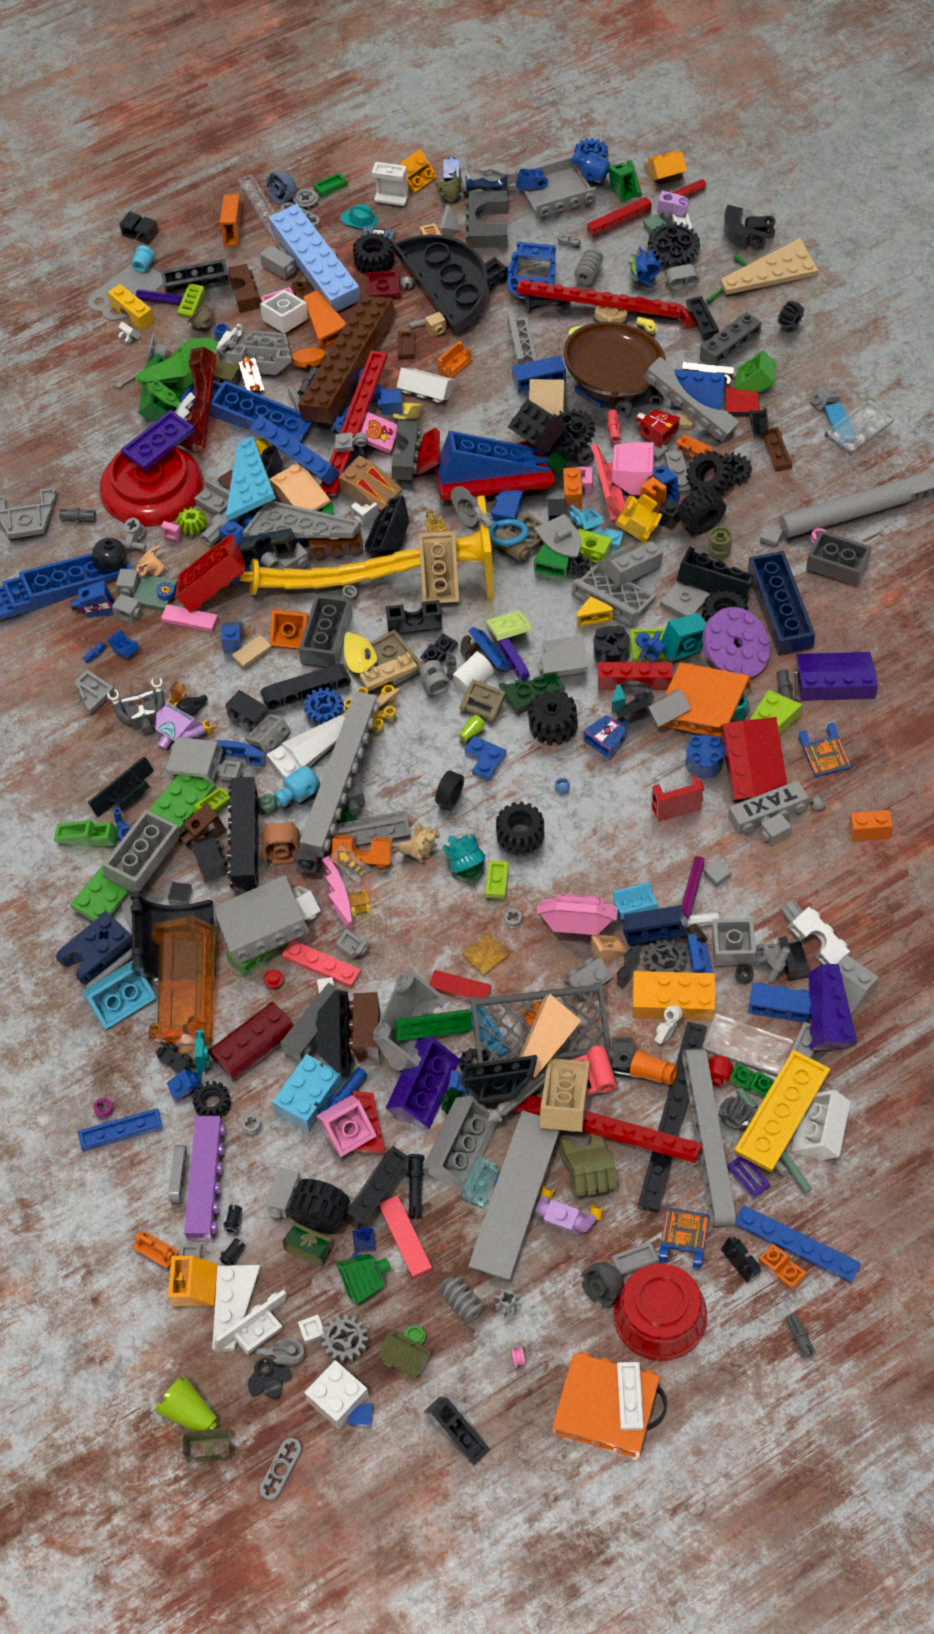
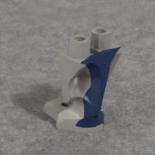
M459 158L463 193L474 190H507L508 196L509 190H516L515 179H510L515 178L514 167L506 168L505 163H498L480 167L479 171L481 173H473L466 165L465 158Z

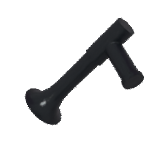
M525 295L524 300L527 312L533 306L550 303H561L564 314L571 312L567 304L570 301L550 298L532 299Z

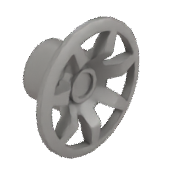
M155 331L150 339L145 365L157 353L163 357L165 355L167 345L155 342Z

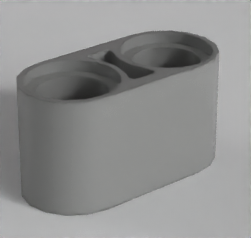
M692 264L672 267L665 272L669 287L673 290L692 287L699 282L698 274Z

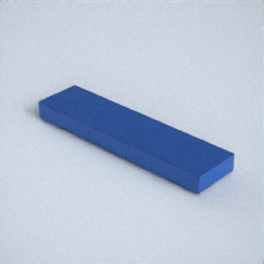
M156 1108L77 1132L81 1149L85 1152L161 1130L163 1125L159 1110Z

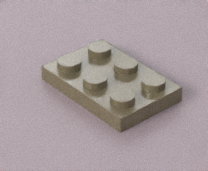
M395 629L370 642L377 655L376 666L394 660L398 656L406 655L407 652H409L416 663L418 670L391 681L390 683L393 687L419 673L423 663ZM367 648L365 652L371 657V651Z

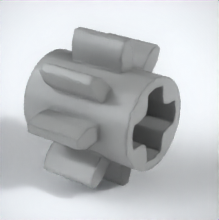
M512 1287L510 1290L501 1288L500 1296L495 1295V1301L499 1302L495 1305L496 1310L501 1309L503 1316L506 1313L515 1315V1309L521 1308V1303L518 1302L520 1293L514 1294Z

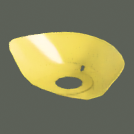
M402 403L403 413L408 414L407 417L393 414V417L403 420H416L420 417L423 405Z
M346 632L344 637V656L347 666L352 672L363 673L377 662V655L367 639L360 635ZM367 648L371 651L369 660L365 658V650Z

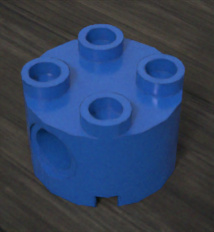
M709 735L691 737L686 749L685 764L687 770L702 779L716 776V773L720 772L723 766L724 749L720 738Z

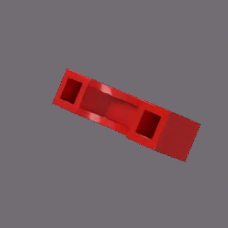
M598 662V690H615L618 684L622 685L627 682H642L649 685L653 690H667L673 679L672 662Z

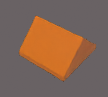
M272 609L269 643L272 646L299 649L309 618L308 613Z

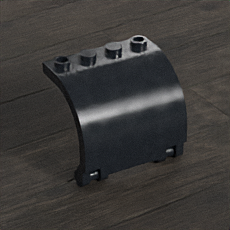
M140 891L130 893V900H132V905L130 906L132 915L131 956L134 958L132 970L135 971L136 975L159 982H191L216 976L213 901L205 900L186 905H162L143 899L142 892Z

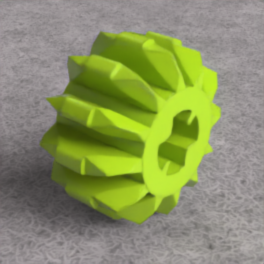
M190 507L189 510L184 508L183 512H179L177 525L180 526V530L184 532L185 536L191 534L193 537L195 533L200 535V531H203L207 525L205 513L200 511L198 507L195 509Z

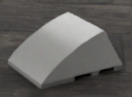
M252 331L243 339V343L240 345L236 344L232 352L228 351L226 353V357L238 366H240L239 362H243L244 358H255L260 374L277 375L292 362L286 333Z

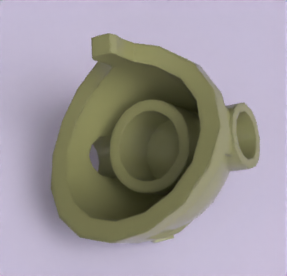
M456 173L452 174L453 180L434 183L439 195L448 202H454L462 191L461 181L457 178Z

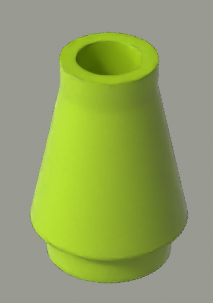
M477 715L469 717L462 731L458 734L464 742H467L484 730L485 722Z

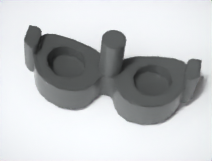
M447 652V676L453 677V674L457 671L455 667L456 657L451 655V652Z

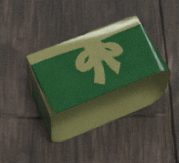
M296 1222L282 1241L284 1250L287 1253L318 1267H323L333 1248L331 1238Z
M226 1429L197 1430L184 1433L182 1438L183 1454L188 1464L230 1460V1436ZM217 1442L226 1443L228 1446L227 1454L214 1455L212 1452L214 1444ZM195 1444H202L206 1449V1453L204 1456L191 1457V1447Z

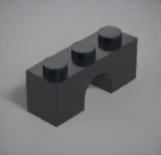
M288 528L243 537L239 549L245 564L251 563L252 559L261 561L262 556L271 551H274L277 558L293 555L297 541L292 529Z
M440 601L421 602L422 606L416 612L405 611L403 604L385 606L388 632L394 629L397 633L442 628Z

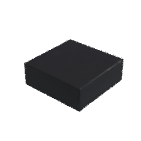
M172 882L168 901L188 904L192 890L191 884Z

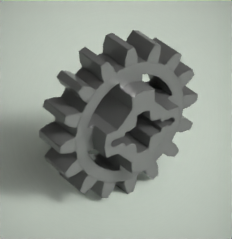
M664 939V942L656 940V944L650 943L649 948L645 949V955H643L644 968L649 969L651 972H681V970H685L687 963L686 951L681 950V944L674 945L675 940H672L670 943L667 939Z

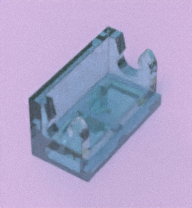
M478 1156L461 1191L462 1201L482 1209L487 1202V1195L493 1189L495 1179L500 1174V1170L496 1169L497 1164Z

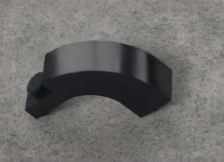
M727 205L723 226L727 239L742 249H747L748 245L764 249L767 232L745 227L741 223L743 208Z
M295 851L296 872L314 874L319 872L322 863L321 857H317L312 852Z

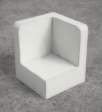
M355 502L351 505L352 518L360 521L362 526H366L379 515L378 504L373 503L371 506L366 504L361 507Z

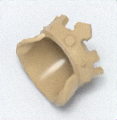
M420 822L416 825L411 840L400 843L398 850L400 853L411 855V857H414L422 864L424 863L422 858L428 860L430 858L429 853L433 848H436L435 838H439L440 833L437 830L431 829V827H425Z

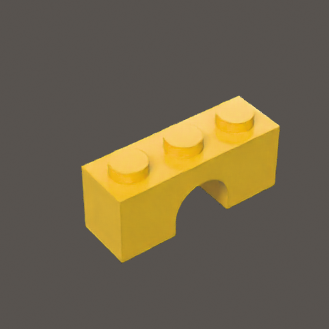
M118 284L107 292L110 306L120 314L126 311L131 319V323L141 331L154 323L152 309L123 285Z

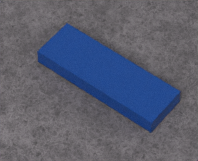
M472 627L468 631L498 669L508 672L511 668L509 662L483 630Z

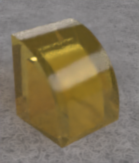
M367 890L348 893L352 916L371 912Z

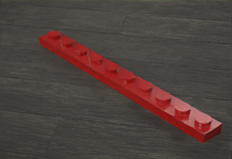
M527 279L519 280L516 291L518 294L675 318L680 317L682 305L676 302H662L658 299L649 300L643 297H629L625 294L616 295L611 292H596L593 289L583 290L578 287H564L560 284L550 285L545 282H531Z
M370 352L340 434L353 433L355 437L361 431L388 358L386 352ZM334 448L329 463L340 473L330 486L323 481L321 482L320 487L326 495L337 496L340 488L338 477L347 469L353 451L336 452Z
M531 1095L512 1111L521 1113L523 1110L540 1116L542 1098ZM586 1110L584 1112L582 1131L692 1163H696L702 1151L703 1144Z

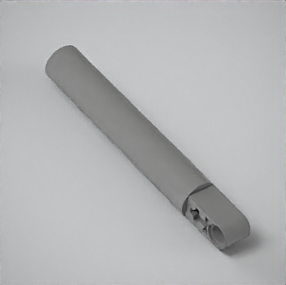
M931 471L907 479H900L780 515V529L783 530L785 538H790L817 528H824L934 494V472Z

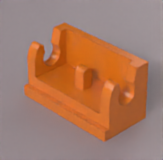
M459 340L437 359L438 373L453 379L473 361L470 348L468 347L465 351L463 342Z
M653 476L640 486V497L645 494L658 503L655 507L657 510L666 501L667 486Z

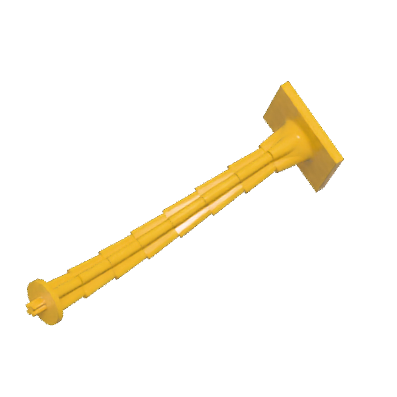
M477 496L482 514L487 513L485 496ZM479 523V531L456 539L457 561L475 562L483 565L487 598L494 597L489 527L485 528ZM420 548L367 559L365 562L340 565V567L312 568L311 570L283 568L282 570L259 567L258 559H252L250 572L245 571L239 580L249 582L251 595H256L258 588H284V590L320 589L338 585L346 586L421 567Z

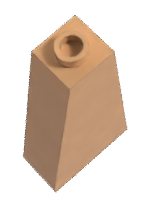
M551 994L543 998L519 1057L537 1055L538 1059L532 1078L539 1074L581 1022L577 1016Z

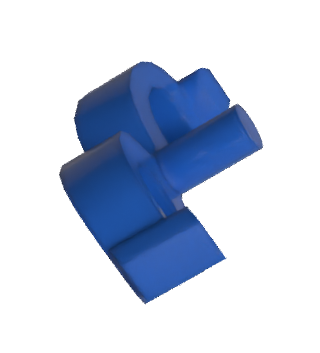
M102 641L99 642L95 650L89 647L90 651L82 659L85 662H92L98 655L104 652L106 644Z

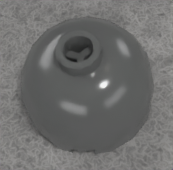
M607 1262L594 1263L581 1273L584 1279L581 1282L582 1288L592 1302L596 1303L599 1301L603 1304L601 1307H609L619 1298L624 1287L623 1277L619 1269Z

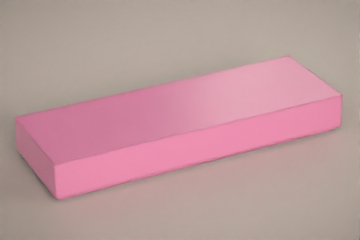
M167 604L161 621L213 632L218 621V615L197 610L189 612L186 608Z

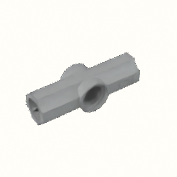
M226 511L223 514L215 515L211 525L200 535V539L206 546H213L220 539L219 528L228 522ZM246 513L232 520L237 523Z

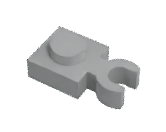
M224 760L223 765L219 764L215 777L219 776L221 780L227 781L240 777L243 769L242 762Z

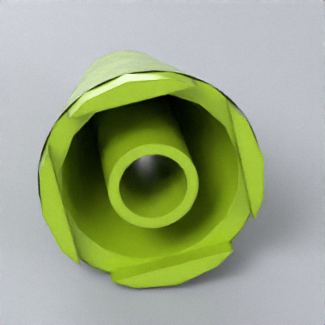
M183 1375L181 1379L178 1378L163 1396L164 1403H158L154 1411L158 1415L191 1431L215 1429L218 1425L215 1422L217 1420L216 1415Z

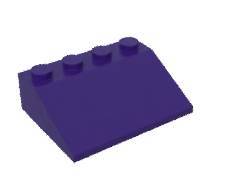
M870 652L796 654L801 701L875 699L878 684L876 669Z

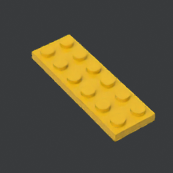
M792 1050L737 1144L734 1153L772 1173L828 1076L830 1068Z

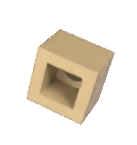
M440 311L425 317L426 330L431 337L446 332V320Z

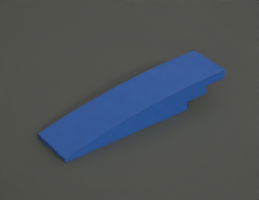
M196 378L179 400L182 402L191 392L195 398L191 401L193 405L190 409L251 430L250 427L257 417L262 415L299 442H301L314 422L302 420L300 411L228 381H224L222 384L212 379L207 382Z
M92 553L19 572V577L2 581V586L0 587V620L78 595L80 588L100 581H105L107 584L117 580L120 571L116 572L114 570L110 571V573L99 571L93 565ZM128 560L123 569H132Z

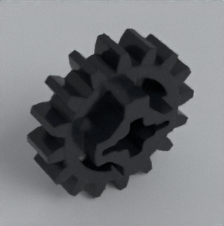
M731 452V455L724 454V458L731 464L734 470L732 486L735 483L741 485V481L747 482V478L751 477V461L746 460L747 456L740 457L741 453L734 455V452Z

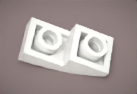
M191 392L175 410V413L184 420H187L188 409L193 405L191 401L195 398Z

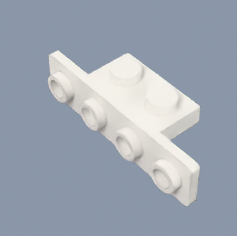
M285 1290L273 1293L267 1299V1302L263 1305L255 1306L249 1315L244 1318H238L229 1329L221 1330L215 1336L214 1348L219 1350L235 1339L248 1355L280 1332L282 1325L271 1312L285 1302L287 1295Z

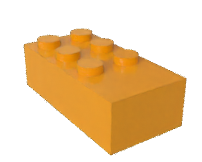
M634 971L633 1018L665 1019V1009L672 1005H677L682 1010V1018L680 1020L714 1021L715 973Z

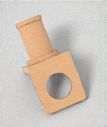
M159 545L148 550L139 562L141 564L137 565L136 568L137 572L143 570L139 573L140 575H145L149 572L152 576L158 577L164 570L165 566L154 555L160 548Z

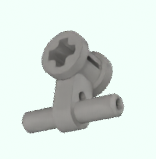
M130 518L125 523V529L128 532L126 539L117 540L122 542L128 550L138 549L145 551L147 548L146 544L139 543L137 540L145 536L146 529L140 524L138 519Z
M758 944L756 946V959L759 962L767 961L773 968L768 981L774 983L786 965L785 961L790 953V949L783 947L781 950L778 944H770L769 946Z

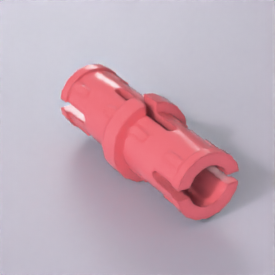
M609 410L607 413V430L610 433V442L619 443L621 440V425L618 422V413L616 410Z

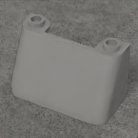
M414 971L401 974L397 978L396 986L380 1022L373 1032V1039L389 1065L396 1071L418 1067L421 1057L417 1055L418 1050L415 1048L418 1038L402 1041L394 1039L395 1019L434 1014L432 1011L437 1006L440 1008L444 1007L447 1000Z

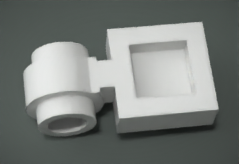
M677 1005L667 1007L664 1011V1017L667 1021L662 1022L656 1029L657 1036L654 1039L659 1044L669 1041L677 1026L676 1022L682 1018V1010Z

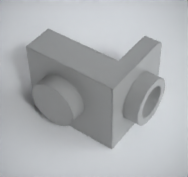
M832 386L817 387L810 402L819 410H823L827 402H838L841 396Z
M345 929L333 946L349 958L354 959L356 956L361 957L366 951L367 947L365 944L368 942V939L364 938L361 940L348 929Z

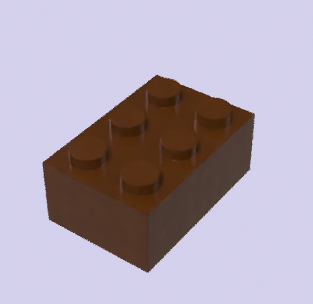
M378 992L353 993V1001L349 1002L351 1019H349V1029L351 1031L349 1049L351 1050V1059H355L356 1066H380V1049L373 1039L374 1029L380 1022Z

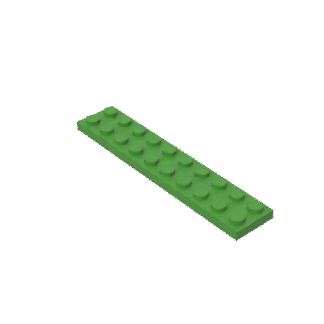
M177 775L148 811L178 825L179 829L184 823L182 822L184 819L194 815L193 805L211 794L216 789V784L205 781L203 777ZM102 865L70 903V907L88 919L95 921L106 911L112 915L131 891L105 879Z

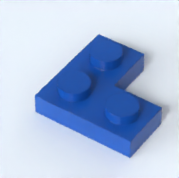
M473 736L465 748V754L479 759L472 769V775L489 782L506 756L507 750Z

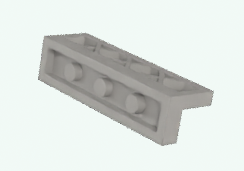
M514 310L507 311L508 327L516 365L524 364L526 359L537 361L527 317L515 318ZM517 324H525V326L520 329L517 327ZM524 335L527 338L523 341L520 339V336ZM524 346L530 349L527 353L522 351Z
M406 811L336 824L335 831L337 835L355 836V845L371 843L373 837L397 838L411 835Z

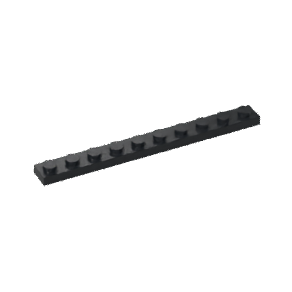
M687 1021L676 1062L678 1073L674 1083L669 1087L658 1128L660 1132L679 1137L689 1099L682 1053L683 1050L702 1049L707 1032V1026ZM652 1151L638 1208L656 1213L659 1212L673 1157Z

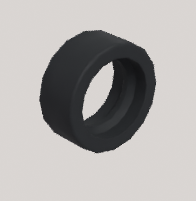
M451 770L447 771L438 785L435 802L448 809L453 808L461 795L464 776Z

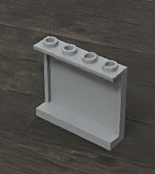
M574 153L523 167L524 169L540 168L544 173L543 176L548 179V185L543 189L521 190L537 218L596 201V188H591L585 177L581 174L579 167L571 163ZM516 169V182L520 169Z
M286 875L214 906L228 949L236 965L310 933Z

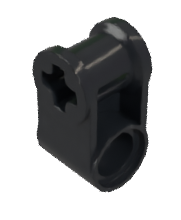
M749 216L745 219V227L763 232L769 230L766 238H771L775 235L774 225L776 220L773 216Z
M767 408L759 411L749 410L750 425L752 426L753 433H767Z

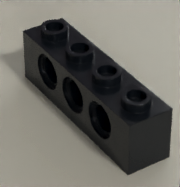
M225 259L161 271L165 292L186 289L190 283L201 286L229 280Z

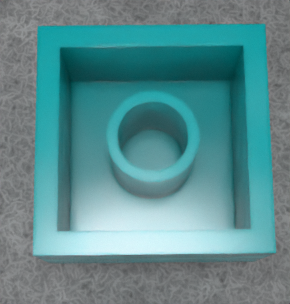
M699 613L668 621L661 641L666 644L662 651L670 662L701 652L703 647L702 636L706 622Z

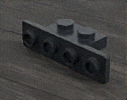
M142 757L88 801V805L96 816H100L111 806L118 807L122 811L137 797L144 794L149 788L147 781H144V779L153 772V768L147 758Z

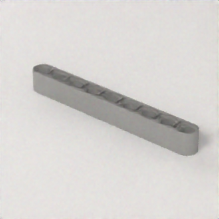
M705 1049L683 1050L682 1061L696 1142L703 1144L699 1159L710 1222L713 1227L735 1225L736 1213L707 1053Z

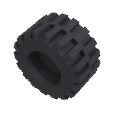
M367 233V235L357 238L353 244L354 265L356 269L364 274L366 272L388 271L389 268H392L394 264V251L389 237L384 236V234Z
M705 451V454L701 452L698 457L694 456L692 458L694 461L688 464L690 468L686 469L688 474L686 479L693 490L703 486H710L721 496L725 495L724 492L726 490H730L729 485H733L734 482L732 480L734 478V470L720 453ZM717 468L714 478L704 482L705 474L709 470Z
M703 486L693 490L681 501L677 514L690 532H694V534L703 533L720 522L725 514L726 504L712 487Z
M719 590L717 593L713 592L703 602L702 618L707 623L709 618L715 613L728 607H738L748 611L747 601L742 599L740 594L736 595L734 591L728 592L729 590L721 592Z
M516 802L511 803L512 806H505L504 810H500L499 816L496 818L497 841L500 842L502 848L505 847V851H512V854L517 855V853H521V855H525V852L532 853L533 849L537 850L539 844L543 842V814L538 812L536 806L532 808L530 803L527 805L524 802H520V804H516ZM517 825L529 827L528 830L522 832L514 831L511 828Z

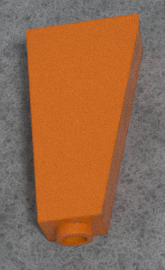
M240 194L224 195L220 215L223 246H240Z
M316 290L304 296L303 299L307 302L308 319L318 347L324 350L334 344L346 322L319 291Z

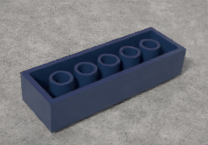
M779 551L749 557L748 573L754 575L752 584L777 654L813 648L815 632L785 552Z

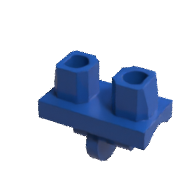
M658 630L652 639L646 632L637 634L635 642L639 647L643 648L638 656L641 660L647 657L654 662L666 646L659 639L661 633Z

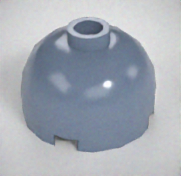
M277 171L269 174L267 177L266 187H269L270 191L268 195L274 203L284 204L293 199L297 188L294 178L289 173Z

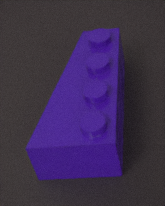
M822 964L809 972V997L811 998L809 1014L812 1015V1025L809 1026L810 1034H812L810 1050L845 1049L856 1043L857 1038L839 964Z

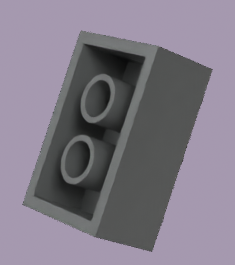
M821 530L808 554L806 570L857 586L870 560L872 547Z

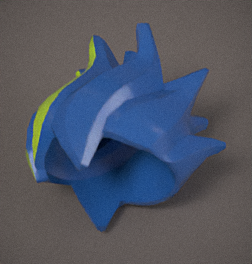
M639 247L640 256L630 254L633 259V263L628 262V265L631 266L630 275L636 282L641 281L644 284L650 285V280L655 278L660 272L663 260L657 261L653 255V250L647 255Z

